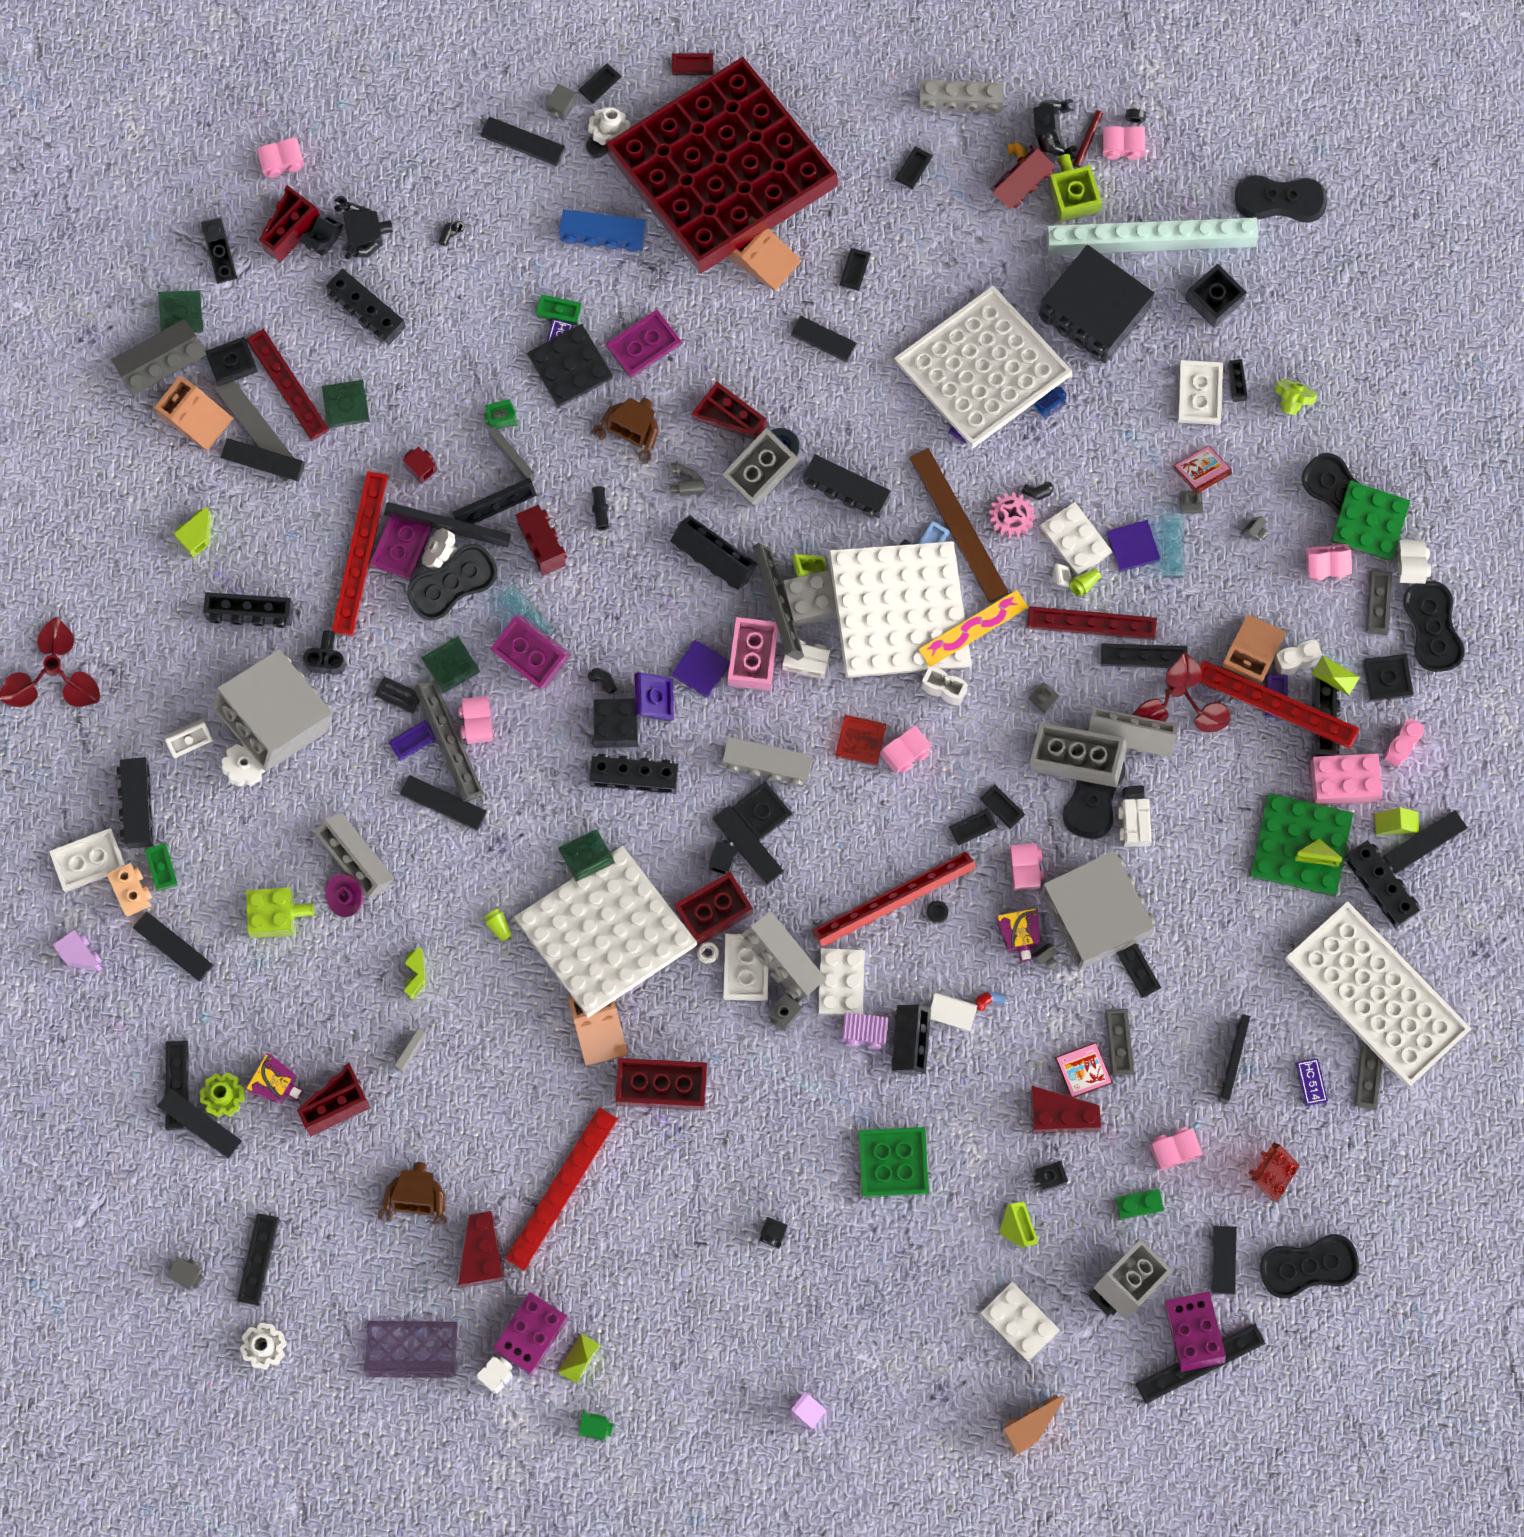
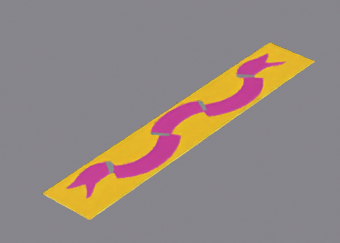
M1015 590L919 648V651L929 667L1029 607L1018 590Z

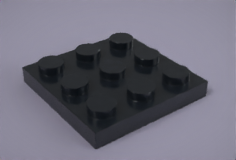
M583 324L527 352L528 358L557 408L613 379V375Z

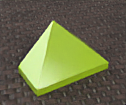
M1323 655L1311 673L1348 696L1360 678Z
M1318 839L1298 851L1295 861L1338 867L1342 862V857L1322 840Z
M1024 1201L1007 1205L999 1231L1000 1235L1021 1248L1039 1244Z
M581 1333L558 1373L577 1384L600 1344Z

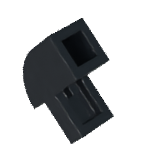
M327 214L318 216L312 231L303 233L300 241L305 244L307 249L323 256L336 242L344 224Z

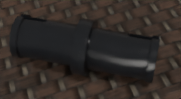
M596 486L592 488L594 503L592 512L595 513V528L603 531L609 529L607 516L609 505L606 504L605 487Z

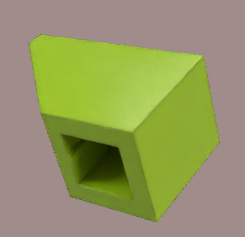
M207 507L196 511L192 519L178 526L174 533L176 540L192 558H195L210 545L212 515Z

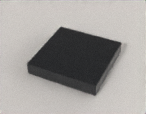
M245 337L205 351L218 387L258 372Z
M1407 654L1366 658L1363 660L1370 702L1413 697L1414 693Z
M766 781L732 807L759 841L793 816L792 812Z

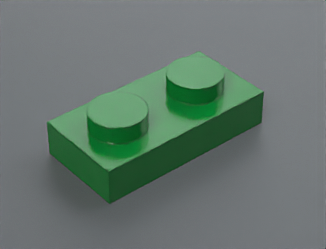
M541 294L536 316L550 320L557 319L577 325L582 303Z
M164 843L145 849L157 892L178 886L167 844Z
M1160 1189L1115 1198L1120 1220L1164 1211Z

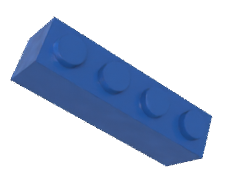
M563 209L559 231L560 241H564L567 244L583 243L589 247L599 245L605 246L608 249L624 248L630 252L643 251L646 220Z

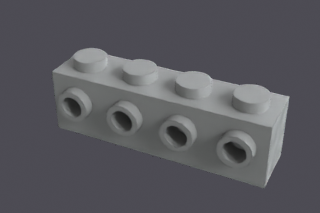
M921 79L919 109L1002 113L1004 83Z
M1093 707L1087 731L1125 738L1127 748L1134 749L1137 752L1145 751L1160 757H1171L1178 725Z
M728 737L722 762L723 767L729 772L738 773L743 771L752 777H760L761 775L768 777L769 780L774 782L784 780L789 781V784L802 787V785L808 784L813 755Z
M343 813L325 819L315 831V834L346 873L353 876L359 882L362 892L367 899L384 892L395 879Z

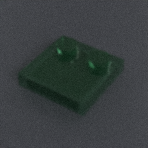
M200 290L158 292L161 332L183 319L187 321L194 333L203 332Z
M364 380L322 386L328 428L370 422Z
M459 636L421 657L443 694L480 673L478 666Z
M597 829L558 847L575 882L615 863Z

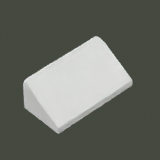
M200 719L164 736L173 758L213 741L204 719Z
M935 993L930 1019L970 1031L978 1005Z

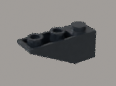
M222 216L202 220L201 226L217 284L238 279Z

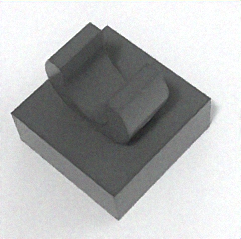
M1180 491V513H1202V491Z
M1262 516L1254 517L1240 534L1245 539L1254 537L1258 541L1261 539L1265 540L1269 535V532L1263 528L1267 521Z
M1045 682L1029 697V700L1044 713L1059 699V695Z
M1047 943L1032 954L1033 961L1040 965L1044 963L1047 969L1050 968L1051 970L1058 965L1053 958L1058 951L1052 944Z

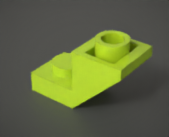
M420 947L416 950L412 949L405 958L407 960L405 962L406 967L416 975L415 978L411 977L404 985L406 988L404 993L411 1000L427 984L424 952Z

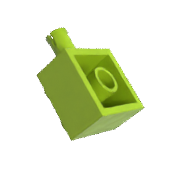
M1069 154L1059 156L1057 160L1061 172L1050 175L1049 188L1059 221L1063 222L1100 213L1102 201L1091 165L1073 169Z
M290 887L246 890L247 931L251 939L295 936V917L315 916L314 902L294 904L293 892Z

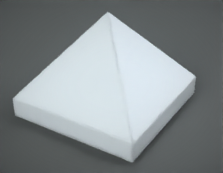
M1054 564L1052 580L1057 585L1070 588L1069 583L1072 582L1070 567Z

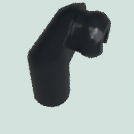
M453 221L444 225L438 243L442 246H448L451 237L464 231V223L462 221Z
M1044 482V484L1035 488L1025 483L1021 493L1036 500H1042L1053 493L1054 486L1051 482Z
M593 668L588 673V678L591 682H596L597 680L603 682L608 694L618 690L609 672L600 668Z

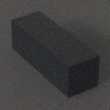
M1242 359L1229 360L1228 371L1233 402L1246 401L1248 395Z

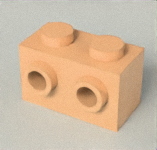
M129 863L107 873L108 879L127 917L151 906L149 899L152 896L148 887L143 888L140 882L144 878L138 867L134 868Z

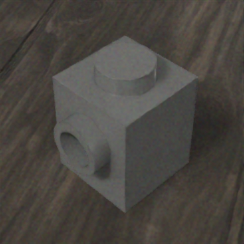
M557 84L545 103L548 115L554 119L559 118L565 121L577 102L576 93Z
M784 994L770 1011L769 1019L771 1020L769 1023L777 1030L782 1028L786 1031L802 1012V1006Z
M177 1256L167 1277L194 1291L195 1287L199 1288L202 1284L204 1271L199 1268L200 1263L191 1258L185 1261Z

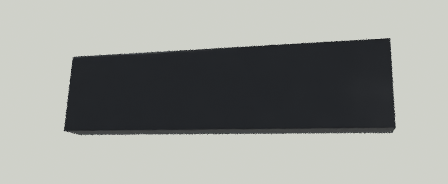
M492 117L488 118L481 133L482 138L558 166L565 151V146Z
M226 438L220 457L227 461L296 482L300 481L305 462L229 438Z
M529 477L452 513L455 520L475 524L537 496Z
M1101 643V666L1170 668L1183 652L1187 653V646Z
M411 775L408 776L400 792V796L476 831L479 830L488 813L487 810L469 802H463L461 798Z
M730 805L713 817L715 824L730 842L735 844L739 853L767 886L784 873V870Z
M1456 810L1385 854L1383 858L1391 865L1393 873L1396 875L1459 835L1468 827Z
M148 911L132 927L199 982L214 967L210 961Z
M1136 943L1116 953L1142 998L1161 989L1159 982Z
M1245 1014L1239 1018L1219 1101L1224 1104H1228L1231 1098L1251 1017Z
M166 1041V1093L171 1088L188 1102L189 1041ZM165 1114L166 1130L186 1129Z
M171 1088L157 1105L158 1109L227 1159L231 1157L242 1142V1140Z
M257 1213L237 1302L260 1306L280 1221L279 1217Z

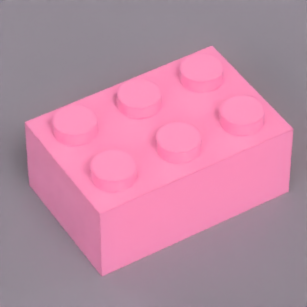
M736 617L728 686L771 691L779 633L776 622Z
M1379 754L1319 756L1312 758L1310 772L1313 803L1320 805L1379 802L1381 799L1382 785Z

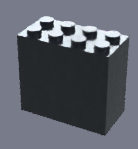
M1087 244L1042 298L1039 316L1045 324H1051L1057 328L1059 334L1072 339L1078 348L1090 352V355L1096 361H1102L1106 364L1151 309L1155 292Z

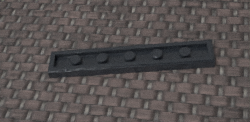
M386 502L384 516L438 530L445 528L457 535L508 548L511 538L509 533Z
M1256 1324L1222 1340L1226 1355L1225 1363L1180 1372L1177 1362L1137 1382L1135 1385L1144 1403L1147 1404L1265 1345L1266 1343Z

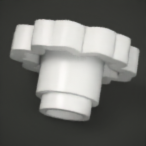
M612 107L596 110L595 115L589 118L588 132L593 134L594 141L605 145L606 142L629 129L630 122L625 120L626 115L618 109Z
M445 528L437 530L434 537H430L424 548L425 553L422 555V564L432 570H436L442 564L448 563L456 551H458L457 547L453 545L455 543V534Z
M234 745L232 748L227 749L226 757L222 759V773L229 776V782L237 786H242L244 783L252 786L261 780V773L265 772L245 746Z
M260 1323L257 1329L250 1327L242 1336V1340L245 1343L240 1347L243 1359L251 1362L252 1366L256 1369L267 1370L270 1364L278 1365L285 1356L282 1350L287 1345L284 1334L281 1331H276L272 1324ZM267 1343V1347L264 1350H261V1344Z

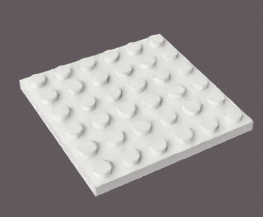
M994 286L990 287L894 358L895 363L972 448L976 447L1073 375L1072 370Z
M954 541L830 550L828 554L846 678L927 671L929 665L919 651V648L965 621ZM969 644L931 667L941 670L970 668L972 664Z
M623 846L514 916L515 921L587 1017L601 1010L697 946L696 940Z

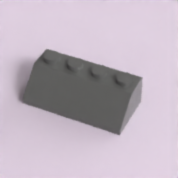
M183 319L114 357L111 361L133 397L205 357L207 354L187 321Z

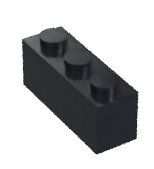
M920 1004L897 1005L895 1035L893 1037L894 1048L891 1059L892 1071L903 1075L926 1074L931 1018L930 1008Z

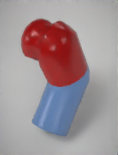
M986 991L976 997L975 1005H978L976 1010L984 1011L986 1005L990 1003L1004 1005L1006 995Z

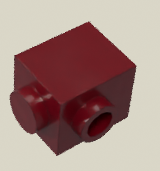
M418 446L415 450H409L404 456V467L421 484L437 471L436 464L432 461L434 458L426 449L423 451Z

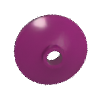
M338 874L330 879L326 888V900L330 909L341 917L353 916L360 910L363 902V892L359 882L353 876Z

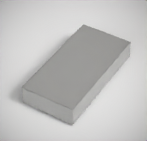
M420 1028L415 1031L395 1063L396 1068L403 1073L427 1037L426 1032Z

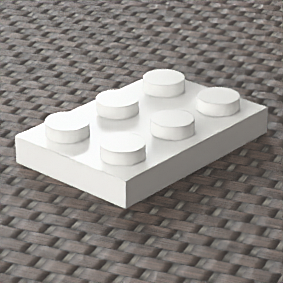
M1180 361L1178 423L1221 424L1222 362Z
M1076 502L1040 525L1041 530L1076 576L1085 573L1112 554V550Z
M112 828L49 851L64 892L105 878L107 873L125 866Z
M725 934L724 1000L768 1001V966H763L757 959L758 955L753 948L749 949L745 945L742 934Z
M821 948L820 972L827 980L820 984L818 1015L844 1016L845 1012L863 1014L865 950Z
M1013 1282L980 1313L1027 1362L1060 1331Z

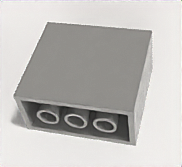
M280 649L219 686L212 707L265 772L327 733L333 714L330 705L322 701L317 690L307 683L303 673L300 670H296L289 656L283 654Z
M1115 850L1044 883L1041 895L1080 970L1151 937L1155 928L1154 925L1156 923L1150 912L1147 913L1144 908V898L1140 893H1136L1133 887L1135 886L1134 879L1131 874L1127 875L1123 868L1125 867V862L1121 855L1116 854Z

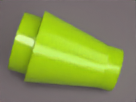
M1092 568L1090 571L1072 578L1069 587L1076 596H1085L1101 578V574L1096 568Z
M498 908L483 917L486 921V926L501 942L512 936L504 913L500 912Z

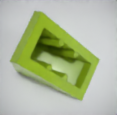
M792 555V567L795 578L828 570L824 556Z
M1399 807L1374 813L1375 835L1420 833L1417 811Z

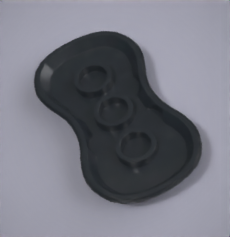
M1255 174L1248 175L1238 182L1235 190V204L1239 213L1246 218H1257L1258 220L1279 215L1287 216L1299 222L1309 223L1323 216L1327 205V196L1324 186L1312 178L1304 177L1282 182Z
M1322 453L1314 457L1307 464L1302 474V484L1306 492L1313 498L1330 505L1338 515L1348 482L1351 480L1359 483L1351 475L1345 462L1339 456L1332 453Z
M469 544L461 547L449 562L441 568L420 573L411 580L408 585L407 596L412 608L425 620L431 621L443 618L449 613L456 602L463 597L483 592L493 585L497 578L495 561L491 554L481 545Z
M1426 581L1425 584L1416 583L1410 586L1404 594L1403 605L1416 631L1414 647L1416 660L1422 668L1431 672H1443L1456 668L1463 661L1465 649L1462 640L1453 627V597L1450 590L1444 584L1437 581Z
M1124 762L1117 787L1119 786L1125 775L1126 769ZM1076 780L1074 794L1063 811L1064 824L1071 833L1089 839L1101 838L1110 831L1113 825L1112 799L1117 787Z
M1338 1234L1324 1236L1306 1247L1277 1246L1271 1248L1263 1255L1260 1262V1273L1264 1286L1273 1296L1284 1299L1292 1298L1305 1289L1316 1285L1345 1286L1351 1283L1359 1272V1259L1353 1243L1345 1236Z

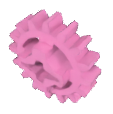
M1015 492L1012 493V497L1004 493V499L998 496L996 497L997 504H991L993 510H989L988 516L992 517L989 523L995 524L993 530L994 532L1000 530L1001 537L1006 533L1008 534V539H1011L1012 534L1019 538L1020 532L1026 535L1027 527L1032 528L1033 523L1031 521H1034L1035 515L1031 513L1034 512V507H1028L1030 500L1023 501V494L1017 498ZM1021 507H1022L1023 510L1025 511V514H1023V513L1021 512V509H1020ZM1012 513L1015 514V516H1012V518L1008 517V515H1011ZM998 514H999V517L1002 518L1003 523L1000 522V520H999V518H998Z

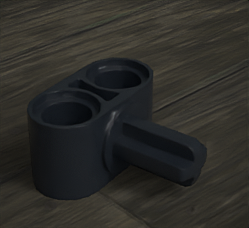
M330 630L323 631L320 648H310L304 652L303 660L309 671L339 675L344 672L346 663L343 655L339 651L333 650L335 632ZM319 657L317 663H309L310 658ZM334 659H339V660H340V664H339V665H337V666H331V665H330V663H331L332 660H334Z

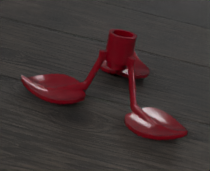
M59 617L50 620L38 636L37 645L40 652L52 655L44 659V669L40 671L35 681L31 683L29 675L16 672L5 679L0 691V701L13 707H26L37 699L38 692L33 686L37 685L45 673L49 676L59 674L68 683L63 687L62 694L64 700L69 705L85 707L100 701V691L97 683L89 674L77 671L72 674L69 680L64 671L61 670V661L56 654L65 655L69 653L74 645V637Z
M1185 652L1181 654L1179 659L1166 673L1165 681L1168 689L1165 690L1164 703L1162 704L1161 700L1157 698L1147 700L1132 714L1166 722L1169 714L1165 708L1168 706L1169 695L1180 697L1184 694L1199 714L1194 719V724L1199 730L1203 732H1216L1225 728L1231 721L1228 708L1220 702L1209 703L1203 707L1202 711L1197 707L1185 686H1196L1202 679V671L1198 663Z

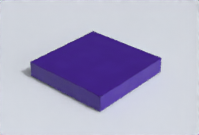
M1148 520L1109 530L1106 533L1119 572L1158 562L1161 559Z
M694 640L673 671L672 677L708 698L729 668L730 661L697 640Z
M641 672L635 673V715L668 722L673 721V679Z

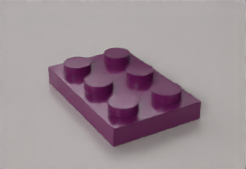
M655 310L606 343V347L631 379L680 346L682 341L661 313Z
M390 517L370 563L371 567L411 581L432 528Z

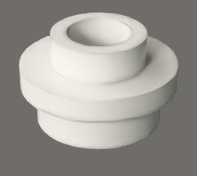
M704 942L697 949L698 959L705 964L715 962L719 956L718 947L712 942ZM710 950L712 951V955L706 957L704 955V951Z

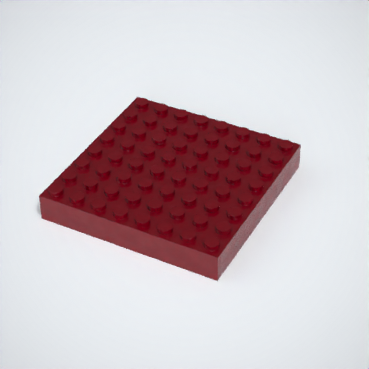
M744 57L739 58L606 142L609 157L700 274L733 254L734 250H739L750 243L757 235L767 229H772L838 186L837 172ZM751 216L757 219L755 222H751L750 224L748 222V219Z

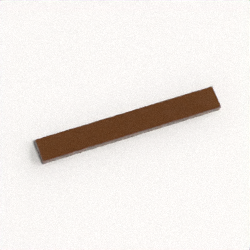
M927 448L911 456L910 461L947 528L950 530L988 602L990 603L1007 595L1008 589L930 449Z

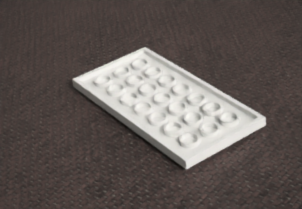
M1348 901L1285 958L1294 970L1408 1088L1471 1030L1460 1016Z

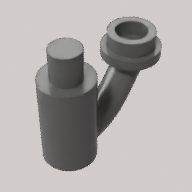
M678 461L671 463L673 476L677 475L679 477L680 473L692 479L678 481V485L670 486L671 494L679 493L680 496L705 493L704 479L696 471L679 465Z

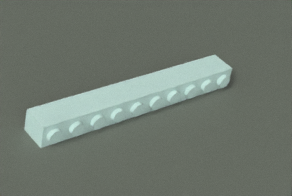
M1257 218L1048 226L1046 235L1048 255L1079 254L1087 244L1099 253L1256 247L1259 237Z

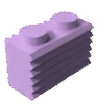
M845 1012L841 1042H846V1046L859 1047V1044H867L870 1049H881V1046L886 1045L889 1017Z

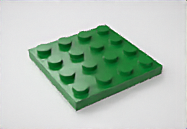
M1268 793L1250 877L1336 897L1354 812ZM1320 839L1342 857V862L1337 867L1295 861V856L1298 851Z

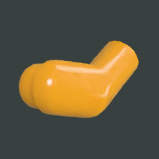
M1019 142L1007 145L1010 155L1016 154L1019 158L1027 154V150Z

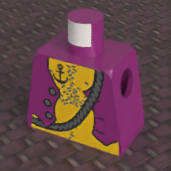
M1038 908L997 915L996 924L1007 951H1018L1020 962L1033 960L1031 948L1039 946Z
M266 1053L246 1088L248 1093L279 1104H283L287 1096L298 1101L303 1093V1089L294 1085L297 1076L269 1053Z

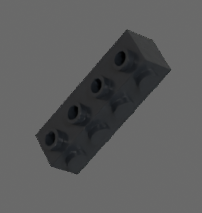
M343 268L326 285L327 297L335 304L337 302L340 303L346 314L349 316L354 315L359 319L358 323L364 329L369 328L372 330L374 337L378 341H385L390 345L406 328L403 318Z
M814 454L803 475V482L808 488L812 490L818 489L824 492L830 499L835 500L837 498L843 501V504L849 508L862 510V513L870 518H880L891 496V490Z
M690 515L679 523L670 540L671 543L676 545L677 549L687 553L695 562L702 564L712 574L719 576L730 587L737 590L748 583L758 565Z
M205 592L203 614L206 620L214 624L227 621L233 625L252 623L253 626L262 627L265 624H271L277 628H285L286 626H292L294 604L291 598Z
M1313 675L1312 707L1337 718V713L1340 712V700H1337V692L1339 690ZM1312 733L1311 760L1313 757L1336 756L1340 753V744Z
M597 754V756H592L589 783L590 787L676 794L679 765L675 761L667 759L662 760V762H654L651 758L632 760L629 756L610 758V755Z
M146 757L121 759L120 766L117 767L118 780L121 779V787L118 788L119 801L122 800V808L119 809L120 822L123 821V829L120 830L121 843H124L128 849L153 847L149 762Z
M1367 840L1346 854L1344 861L1393 927L1397 929L1419 913V903L1406 892V886L1403 881L1394 876L1391 865L1387 861H1383L1379 856L1380 851L1373 843L1370 844Z

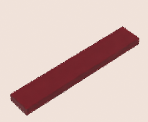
M264 328L246 338L248 345L310 440L313 441L328 432V426Z
M1029 606L1027 629L1155 640L1156 617Z

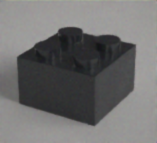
M1216 264L1187 290L1185 300L1215 328L1244 302L1247 292L1219 264Z
M635 698L593 700L595 748L638 747V716L635 715Z

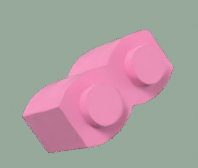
M1118 126L1103 127V157H1107L1109 160H1117L1120 157L1138 160L1140 157H1144L1145 128L1137 126L1125 128Z
M290 138L257 148L265 177L276 178L285 171L297 172L305 166L297 138Z
M1336 544L1306 548V568L1309 578L1319 581L1324 580L1328 576L1344 578L1346 575L1352 574L1351 548L1349 545Z
M488 696L462 699V705H459L460 718H464L465 723L464 726H461L462 739L466 738L467 744L493 741Z
M1413 718L1408 719L1399 730L1396 738L1389 745L1384 759L1396 767L1401 766L1411 753L1412 748L1421 738L1424 732V725Z
M914 726L885 746L880 755L895 774L901 771L906 773L913 767V762L916 760L922 761L929 756V750L932 745L920 730Z
M1037 843L1011 845L1010 860L1014 891L1040 889L1041 883L1045 882L1044 870L1039 869V862H1042V850L1037 849Z
M1185 1127L1174 1131V1136L1167 1138L1165 1134L1153 1139L1154 1143H1151L1150 1148L1159 1171L1202 1156V1151L1193 1129L1187 1130Z

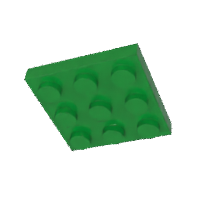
M1350 480L1330 542L1348 544L1351 549L1391 562L1395 555L1411 500Z
M925 1127L858 1131L862 1198L929 1195Z

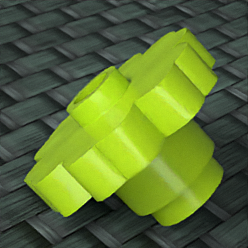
M1280 379L1274 387L1275 393L1280 394L1282 397L1280 402L1282 405L1281 410L1291 415H1296L1302 405L1315 403L1317 398L1316 391L1311 390L1310 387L1288 379Z
M215 1073L205 1080L206 1087L200 1090V1102L206 1106V1111L217 1118H220L223 1114L231 1117L240 1111L239 1103H243L246 1099L245 1088L239 1085V1079L236 1076L224 1073L221 1077ZM225 1092V1096L220 1098V1094Z

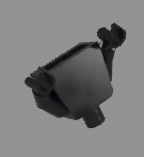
M1072 99L1061 102L1059 100H1043L1038 107L1033 108L1035 135L1041 151L1058 156L1069 154L1071 160L1077 157V155L1073 154V152L1077 151V148L1072 145L1064 149L1062 146L1059 110L1063 114L1073 111L1074 109H1071L1068 105L1073 102Z
M344 196L337 197L334 201L339 202L341 205H336L334 207L335 211L340 212L343 209L345 211L343 212L348 239V243L342 248V251H348L345 254V258L350 259L352 256L369 258L379 247L383 246L381 234L393 232L391 220L379 222L376 211L347 202Z

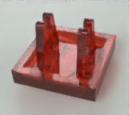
M1273 1142L1268 1152L1261 1151L1260 1156L1264 1158L1257 1170L1250 1169L1248 1174L1252 1176L1251 1180L1271 1200L1278 1202L1291 1179L1297 1173L1300 1165L1280 1144Z

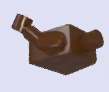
M629 398L624 403L621 402L610 406L600 420L601 424L592 429V434L595 436L601 430L602 433L599 436V440H603L606 437V428L607 431L640 448L644 445L645 448L639 452V460L642 454L646 453L649 455L647 463L651 461L650 450L654 448L658 436L657 420L654 419L655 411L651 409L652 402L647 398H642L640 402Z
M415 1162L413 1170H402L400 1176L395 1177L386 1186L382 1202L384 1208L378 1212L380 1220L385 1211L388 1213L387 1222L393 1218L392 1211L434 1216V1212H437V1216L433 1221L435 1227L436 1219L439 1217L444 1219V1227L446 1226L447 1219L443 1216V1212H445V1194L439 1182L433 1179V1174L426 1172L427 1165L425 1163Z

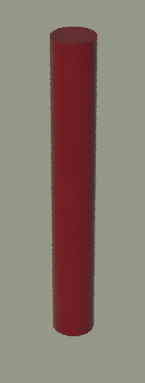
M1099 110L1095 111L1073 163L1075 167H1081L1103 116V112Z

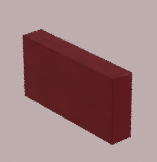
M672 53V75H713V53Z

